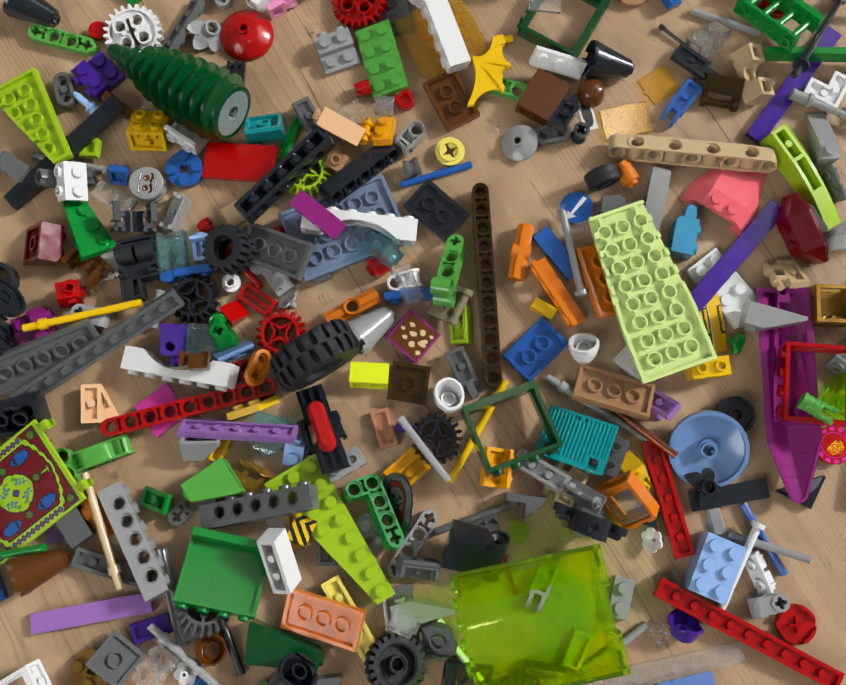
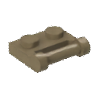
M457 285L455 290L456 300L459 294L462 296L452 316H449L452 307L433 305V302L427 314L457 326L459 323L458 319L468 299L472 297L474 292Z

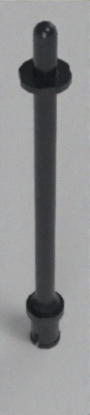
M833 0V5L802 57L794 60L792 64L794 70L791 74L793 79L798 78L800 73H804L809 69L810 62L808 60L839 7L846 4V2Z

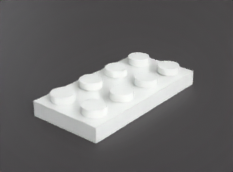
M715 248L685 272L697 285L722 257V254ZM736 271L718 291L723 317L735 330L739 327L743 305L749 301L757 302V295Z

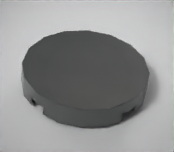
M438 621L429 622L423 626L418 636V643L422 646L421 649L431 659L438 661L448 660L457 651L459 643L457 634L445 623Z

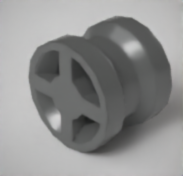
M413 157L410 161H402L407 179L411 178L412 175L422 174L417 157Z

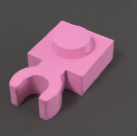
M271 0L266 4V8L271 20L287 13V9L296 7L298 3L296 0Z

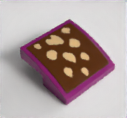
M409 309L385 338L417 364L439 338L440 334L419 315Z

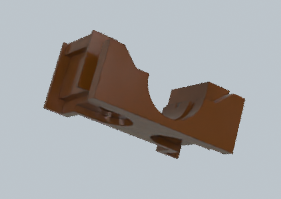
M73 245L59 259L72 270L77 265L89 275L84 283L94 291H96L94 288L105 277L108 278L106 276L108 272L113 274L116 272L100 256L81 262L78 249Z
M208 349V351H201V353L188 354L184 350H180L178 365L179 367L188 365L189 371L210 370L211 351Z

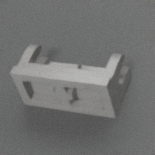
M173 191V199L163 221L159 222L158 226L162 230L178 235L192 201L187 195H179Z

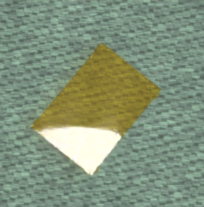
M645 101L598 111L606 141H608L612 134L616 133L641 135L653 131Z

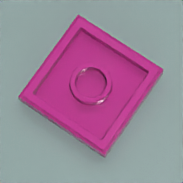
M166 383L134 407L138 411L177 401L179 398L169 384ZM173 407L167 411V416L171 418L175 414ZM154 412L148 415L149 423L155 420ZM182 420L150 429L159 438Z

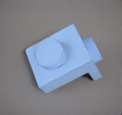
M196 232L194 235L189 236L195 263L205 262L204 259L206 257L202 256L204 251L202 244L206 242L204 240L205 236H209L205 232Z
M297 435L295 444L285 443L282 464L295 466L304 460L306 445L302 436Z

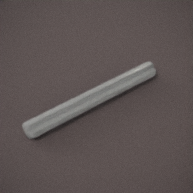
M164 547L156 550V554L162 557L165 564L163 570L165 574L168 573L173 581L171 585L173 590L165 594L175 641L182 648L187 646L189 642H183L181 630L178 626L179 621L175 620V615L177 614L175 613L176 604L172 603V598L175 595L176 583L168 548Z

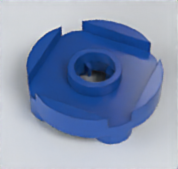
M178 151L168 160L165 166L168 179L178 188L195 187L203 179V163L192 152ZM188 166V167H189V168H188L189 172H188V173L184 172V173L182 174V173H181V171H182L181 169H182L183 167Z

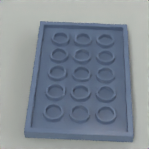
M383 174L373 177L337 205H331L323 197L315 199L325 208L337 207L339 210L345 211L347 209H355L361 213L373 211L378 215L390 213L394 214L395 217H401ZM293 208L278 213L287 235L316 245L304 273L306 283L377 256L383 251L387 252L402 246L396 245L383 233L364 226H347L335 241L326 234L321 236L303 234L300 228L302 220L300 213Z

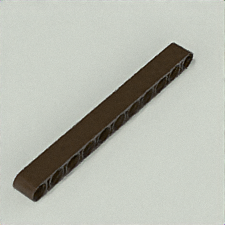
M476 183L472 188L471 206L483 381L487 387L494 388L502 381L490 199L488 186L484 183ZM482 191L484 196H477L475 192ZM483 209L486 213L481 215L476 210ZM485 227L487 232L481 233L477 228ZM484 244L488 247V250L482 251L479 249V246ZM485 262L489 264L490 268L482 269L480 264ZM488 281L491 287L484 288L481 282ZM489 299L492 302V306L486 307L482 301ZM489 317L493 320L494 324L488 326L484 323V319ZM492 336L495 339V343L489 345L485 342V338ZM486 356H495L496 363H488L486 360ZM495 374L498 381L496 383L489 382L488 375Z

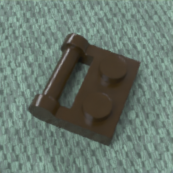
M707 72L699 106H712L736 112L745 79ZM715 93L732 96V100L728 102L708 98V94Z

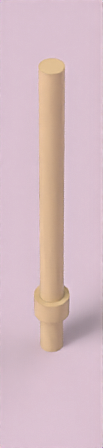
M89 472L81 474V479L90 478ZM91 486L85 492L107 560L108 575H111L115 590L117 591L124 588L119 573L121 569L119 564L116 563L93 486Z

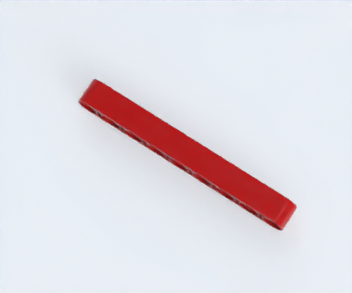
M265 378V381L258 386H250L244 383L236 385L235 390L227 389V392L216 390L110 417L101 423L100 429L104 435L117 437L230 408L241 403L246 404L257 398L260 400L269 398L276 393L277 387L271 379ZM266 383L272 385V389L268 393L262 391V387ZM252 388V395L245 398L243 395L244 390ZM233 393V400L226 403L224 400L225 395ZM213 398V406L207 408L205 405L206 400ZM193 402L195 408L192 412L188 413L186 406ZM173 407L175 409V414L173 417L169 418L167 416V411L169 408ZM154 412L155 420L149 423L148 415ZM134 417L136 423L130 428L128 421ZM114 422L116 429L111 433L109 425Z

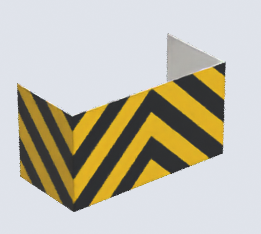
M297 513L287 533L290 542L306 549L317 521Z

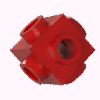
M68 279L63 282L54 283L56 299L60 309L72 308L76 304H84V297H87L85 286H81L79 279Z

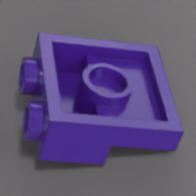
M101 51L88 62L85 59L82 60L71 70L74 75L72 79L79 86L83 84L86 87L84 91L91 98L96 97L100 102L102 101L101 96L105 91L112 92L127 79L125 74Z

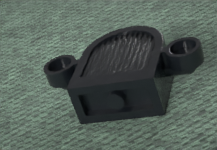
M556 501L554 502L552 509L556 510L555 516L564 520L562 527L606 543L607 538L619 541L621 537L626 538L628 529L587 512L571 508Z

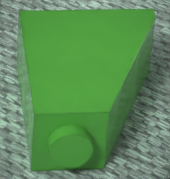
M219 458L180 485L183 489V497L187 501L195 503L246 493L245 488L227 459Z

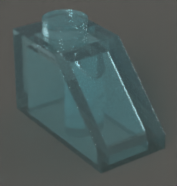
M371 230L358 244L377 261L392 270L404 256L393 241Z

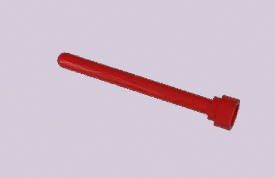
M208 217L202 219L197 224L199 231L205 232L208 235L210 230H214L213 223ZM227 246L225 254L229 257L233 250ZM246 267L247 271L242 273L257 289H262V282Z

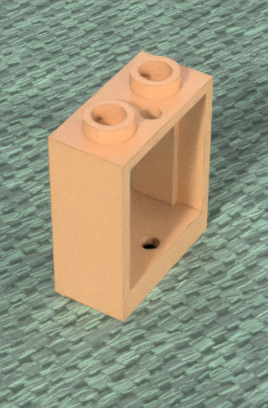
M325 106L316 108L312 116L315 119L314 124L355 146H358L366 130Z

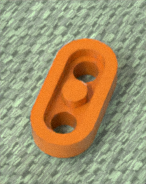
M260 349L252 354L244 373V379L248 385L258 386L265 381L270 368V359H272L269 351Z

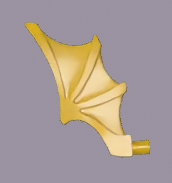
M501 34L494 36L490 49L484 55L472 57L475 68V84L467 105L468 108L473 107L476 100L486 92L498 90L502 94L504 93L505 86L502 78L505 70L511 69V64L505 60L502 48H505L506 43L513 42V35L504 36Z

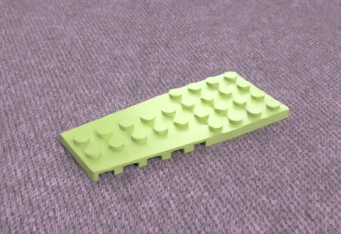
M644 200L593 216L588 220L619 327L642 385L718 358L696 303L685 281H682L678 274L679 270L676 264H673L669 256L670 252L668 248H665L661 240L662 236L659 230H656L652 222L653 218L651 214H648L644 206Z

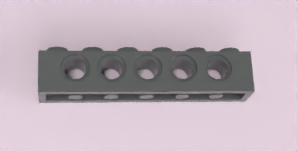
M309 481L298 482L295 487L282 485L278 487L279 490L272 491V488L260 490V494L254 495V492L243 493L240 498L227 496L224 497V501L220 502L219 499L208 500L207 504L199 506L201 528L214 530L318 510L320 506L317 485L309 484ZM295 494H297L298 499L294 503L293 497ZM278 497L279 504L276 506L275 500ZM260 501V508L258 510L257 503ZM240 505H242L241 513L239 512Z

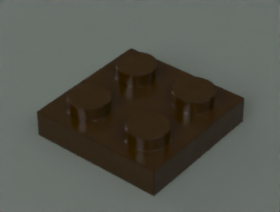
M393 361L387 400L425 406L431 367Z

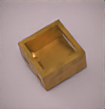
M815 284L811 286L813 326L846 327V285Z

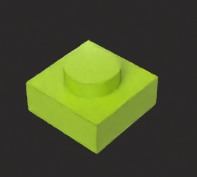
M95 138L79 153V156L82 159H100L102 141L99 138Z

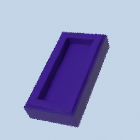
M169 612L130 624L134 645L156 638L147 630L152 622L164 633H173Z

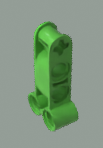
M454 234L447 239L437 275L432 277L430 284V293L433 294V305L452 308L455 305V290L466 250L463 247L464 239L461 235Z
M123 434L76 452L66 448L56 449L60 457H62L63 453L67 454V460L64 464L69 471H72L77 484L82 480L81 474L83 472L136 452L132 449L129 439L130 434Z

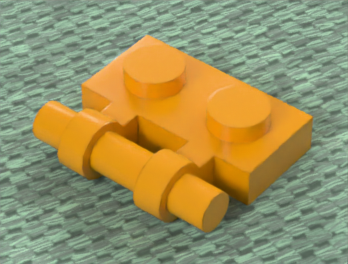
M384 116L377 118L376 122H372L370 117H366L361 126L366 130L360 140V144L366 145L367 142H373L374 146L392 145L396 127L395 117Z

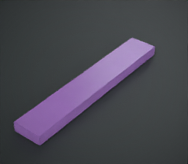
M182 419L176 433L177 437L295 444L299 430L298 425Z
M138 593L30 614L32 634L150 613L154 612L153 601L145 602L142 594Z

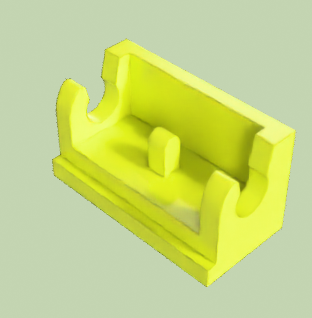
M351 361L350 388L388 390L389 364Z

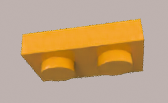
M484 446V451L491 467L514 459V450ZM481 466L479 485L510 489L512 470L511 468L503 470L504 474L493 478V475L486 476L483 466Z

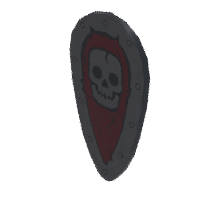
M395 472L386 476L383 486L405 540L411 523L413 493L407 478Z

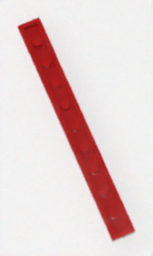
M660 576L652 593L655 597L821 685L841 684L845 675L841 671Z

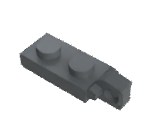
M460 346L446 352L445 356L456 380L461 383L464 392L468 391L471 400L479 397L476 389L479 386L478 378L464 347Z

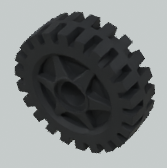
M400 632L388 633L377 638L370 645V649L366 653L367 659L364 660V665H366L364 670L368 676V682L372 685H420L419 683L423 682L425 678L423 674L427 670L425 668L427 659H424L426 654L421 649V644L417 643L414 637ZM395 658L399 661L397 670H394L392 667V662Z

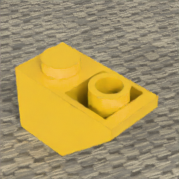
M630 450L626 452L619 474L632 470L649 491L653 486L644 463Z

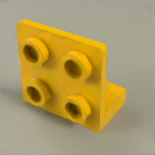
M135 110L125 131L130 150L168 151L169 145L164 126L168 125L170 118L160 110Z

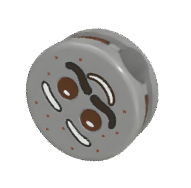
M141 167L130 176L129 189L140 202L145 204L150 202L157 203L165 196L167 183L165 178L155 168Z

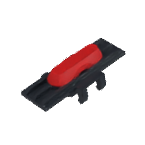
M322 384L297 391L296 395L304 419L299 420L297 425L301 429L307 448L306 454H316L323 476L350 467L340 439L343 438L345 440L348 438L346 431L341 424L339 412L337 410L331 412ZM312 425L317 440L316 444H313L308 426Z

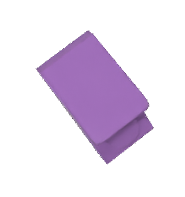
M655 389L651 413L660 421L663 418L670 421L682 406L678 401Z

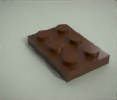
M445 72L423 83L422 87L447 133L480 117V112L475 104L473 107H467L471 96L457 72L451 74Z

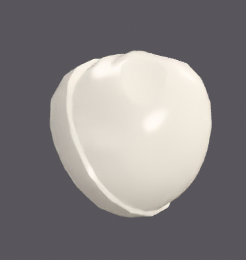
M590 333L575 334L568 342V349L572 357L581 365L589 364L596 357L600 346L599 339Z
M454 378L441 379L433 390L435 404L444 412H455L464 403L463 387Z

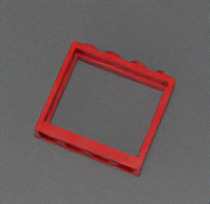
M786 341L778 350V357L781 358V366H778L777 376L780 377V385L777 386L779 405L776 406V416H779L778 422L830 426L817 418L788 415L791 351L846 356V346ZM846 399L845 420L831 419L833 420L832 427L846 428Z

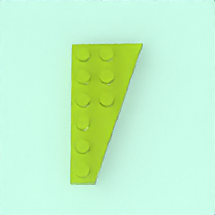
M35 67L0 85V108L7 113L14 123L28 135L55 165L74 158L41 76Z

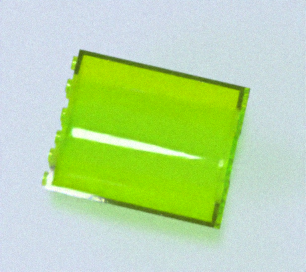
M600 544L453 573V578H449L451 591H455L456 598H453L455 612H459V618H456L458 631L463 632L464 637L460 639L463 654L467 653L468 662H465L468 678H472L473 685H582L631 674L621 630L616 628L606 588L610 584ZM552 586L549 597L546 598L541 612L536 611V606L541 599L539 594H534L529 607L524 606L530 590L537 589L546 592L547 587Z

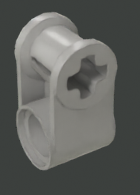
M413 121L393 140L392 144L403 152L404 157H408L425 139L424 124L420 121ZM414 130L421 131V133L418 135H415L412 132Z
M76 304L71 308L70 314L100 307ZM112 313L89 319L94 327L107 330Z
M775 591L773 593L755 594L746 597L752 619L765 618L773 614L786 612L790 608L789 598Z

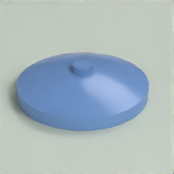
M703 410L684 417L674 427L668 440V445L679 452L675 459L668 455L670 464L677 475L685 482H687L684 478L685 474L691 472H699L701 474L703 469L710 468L715 473L714 481L720 487L725 486L739 477L749 460L750 444L746 432L736 420L719 411Z

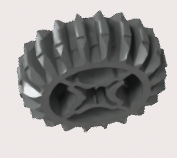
M175 607V613H177L175 620L179 621V628L184 627V633L191 631L192 637L196 633L199 634L200 639L203 638V634L210 638L212 631L218 634L220 628L224 629L226 626L225 622H228L230 616L229 618L217 616V612L209 611V614L202 616V613L196 611L197 608L188 607V610ZM217 616L215 619L206 622L207 619Z

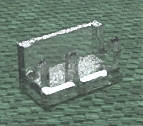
M103 180L90 193L96 200L112 209V204L108 203L111 201H120V210L133 211L138 204L137 200Z

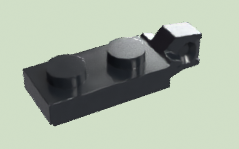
M681 43L670 57V60L702 81L705 80L707 72L719 74L713 70L712 62L684 43Z
M573 93L569 100L563 99L549 119L547 126L565 133L579 111L580 105L577 104L580 95Z

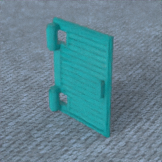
M552 405L549 414L563 445L558 449V453L548 456L546 453L541 456L579 468L596 476H602L619 426ZM544 428L535 450L544 447L545 443L550 444ZM590 458L599 461L597 467L588 464Z

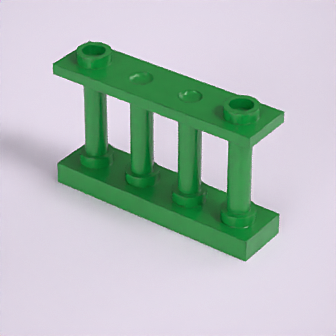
M738 0L733 9V12L790 53L798 43L799 35L806 29L812 34L815 33L825 18L823 14L803 0H766L770 5L763 11L755 6L760 0ZM776 9L785 14L778 21L769 16ZM791 19L800 24L794 31H790L784 26Z

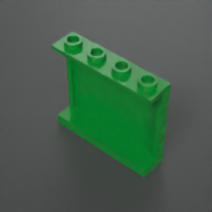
M193 526L189 547L175 595L172 598V603L176 604L175 607L188 610V607L197 608V612L209 614V611L217 612V616L229 618L230 615L238 617L237 620L242 622H250V619L254 620L266 575L256 543L257 540Z

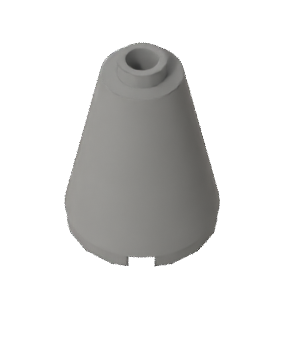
M381 307L347 322L360 343L359 355L363 354V356H366L395 322V314L390 308Z

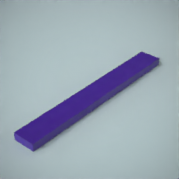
M828 26L816 47H834L842 35ZM810 62L809 69L804 73H800L796 79H793L790 74L745 136L760 146L759 142L769 135L792 104L793 100L788 99L792 89L796 88L801 91L822 62Z
M773 200L768 202L690 292L699 313L776 225L780 206Z

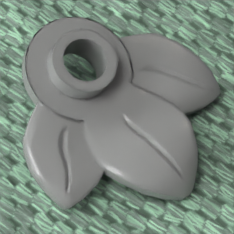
M194 20L188 24L186 29L195 35L192 42L195 50H204L207 47L214 53L221 47L219 37L221 27L215 20H207L206 22ZM212 27L215 32H210L208 28Z

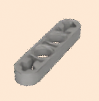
M427 509L420 515L405 538L404 543L389 562L387 571L391 577L398 578L394 576L391 565L397 564L396 557L398 554H402V548L404 546L412 547V555L416 556L436 526L438 514L434 510ZM433 513L435 521H430L427 524V527H430L429 531L418 525L420 521L422 524L426 521L425 514ZM416 529L423 530L424 538L422 540H415L413 538V532Z

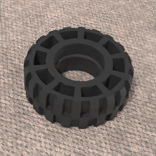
M333 319L302 333L280 348L270 359V369L283 390L295 392L323 379L350 361L360 351V343L346 321Z

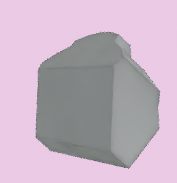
M720 508L707 509L706 521L712 533L715 535L726 533Z

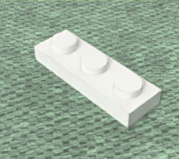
M536 45L529 60V64L578 80L587 65L584 59Z

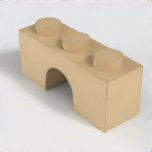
M747 43L731 54L737 77L745 79L742 89V98L745 104L758 105L775 95L770 78H756L757 67L765 62L761 44Z

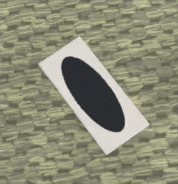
M578 100L577 105H580L578 112L582 122L587 123L590 130L599 128L592 107L583 106L580 104V100Z

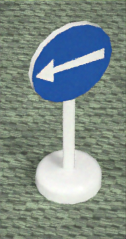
M573 192L563 198L560 203V209L566 210L569 223L580 224L592 217L593 203L588 195L582 192Z

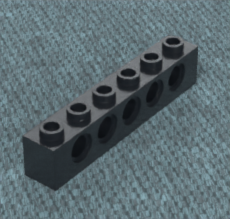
M319 127L313 129L234 204L238 213L252 225L333 148L331 139Z

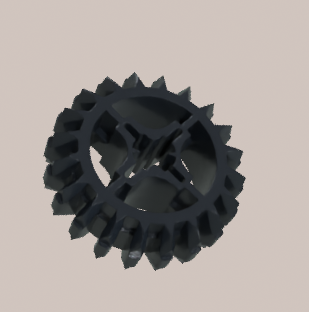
M191 274L190 279L184 276L183 282L180 279L177 280L179 283L178 287L172 286L181 299L188 302V313L184 311L183 307L174 313L177 318L180 317V321L185 322L187 320V323L190 325L194 321L196 325H199L200 319L203 323H206L207 316L210 318L212 312L218 313L215 306H221V303L216 301L222 298L220 294H217L220 289L215 287L216 283L214 281L210 282L208 276L203 278L201 274L197 277L195 274ZM202 286L207 288L209 299L202 296ZM192 287L190 292L185 293L186 290ZM195 296H197V297L199 298V299H198L197 301H195V302H193L192 300H190V299H193ZM201 306H206L203 310L198 312Z
M435 412V418H432L431 413H428L429 420L426 421L422 416L420 419L423 424L415 423L419 427L418 430L415 429V432L422 441L430 442L433 445V455L437 460L441 459L442 464H446L445 457L452 461L453 458L450 454L458 455V452L454 450L455 447L462 448V445L457 444V441L463 440V437H457V434L462 433V430L455 431L454 428L459 424L456 422L451 425L453 417L446 421L445 413H443L442 419L438 418V412ZM434 423L432 434L421 435L422 430L427 425ZM440 423L450 429L452 436L441 433ZM436 428L437 434H440L439 436H441L442 438H447L442 439L438 442L437 449L436 444L433 443L434 441H431V439H426L434 437L436 433ZM444 442H452L451 448L446 453L439 455L440 445ZM415 443L411 445L412 448L417 447ZM418 449L414 453L415 455H417L421 451ZM422 455L420 457V460H423L425 456Z

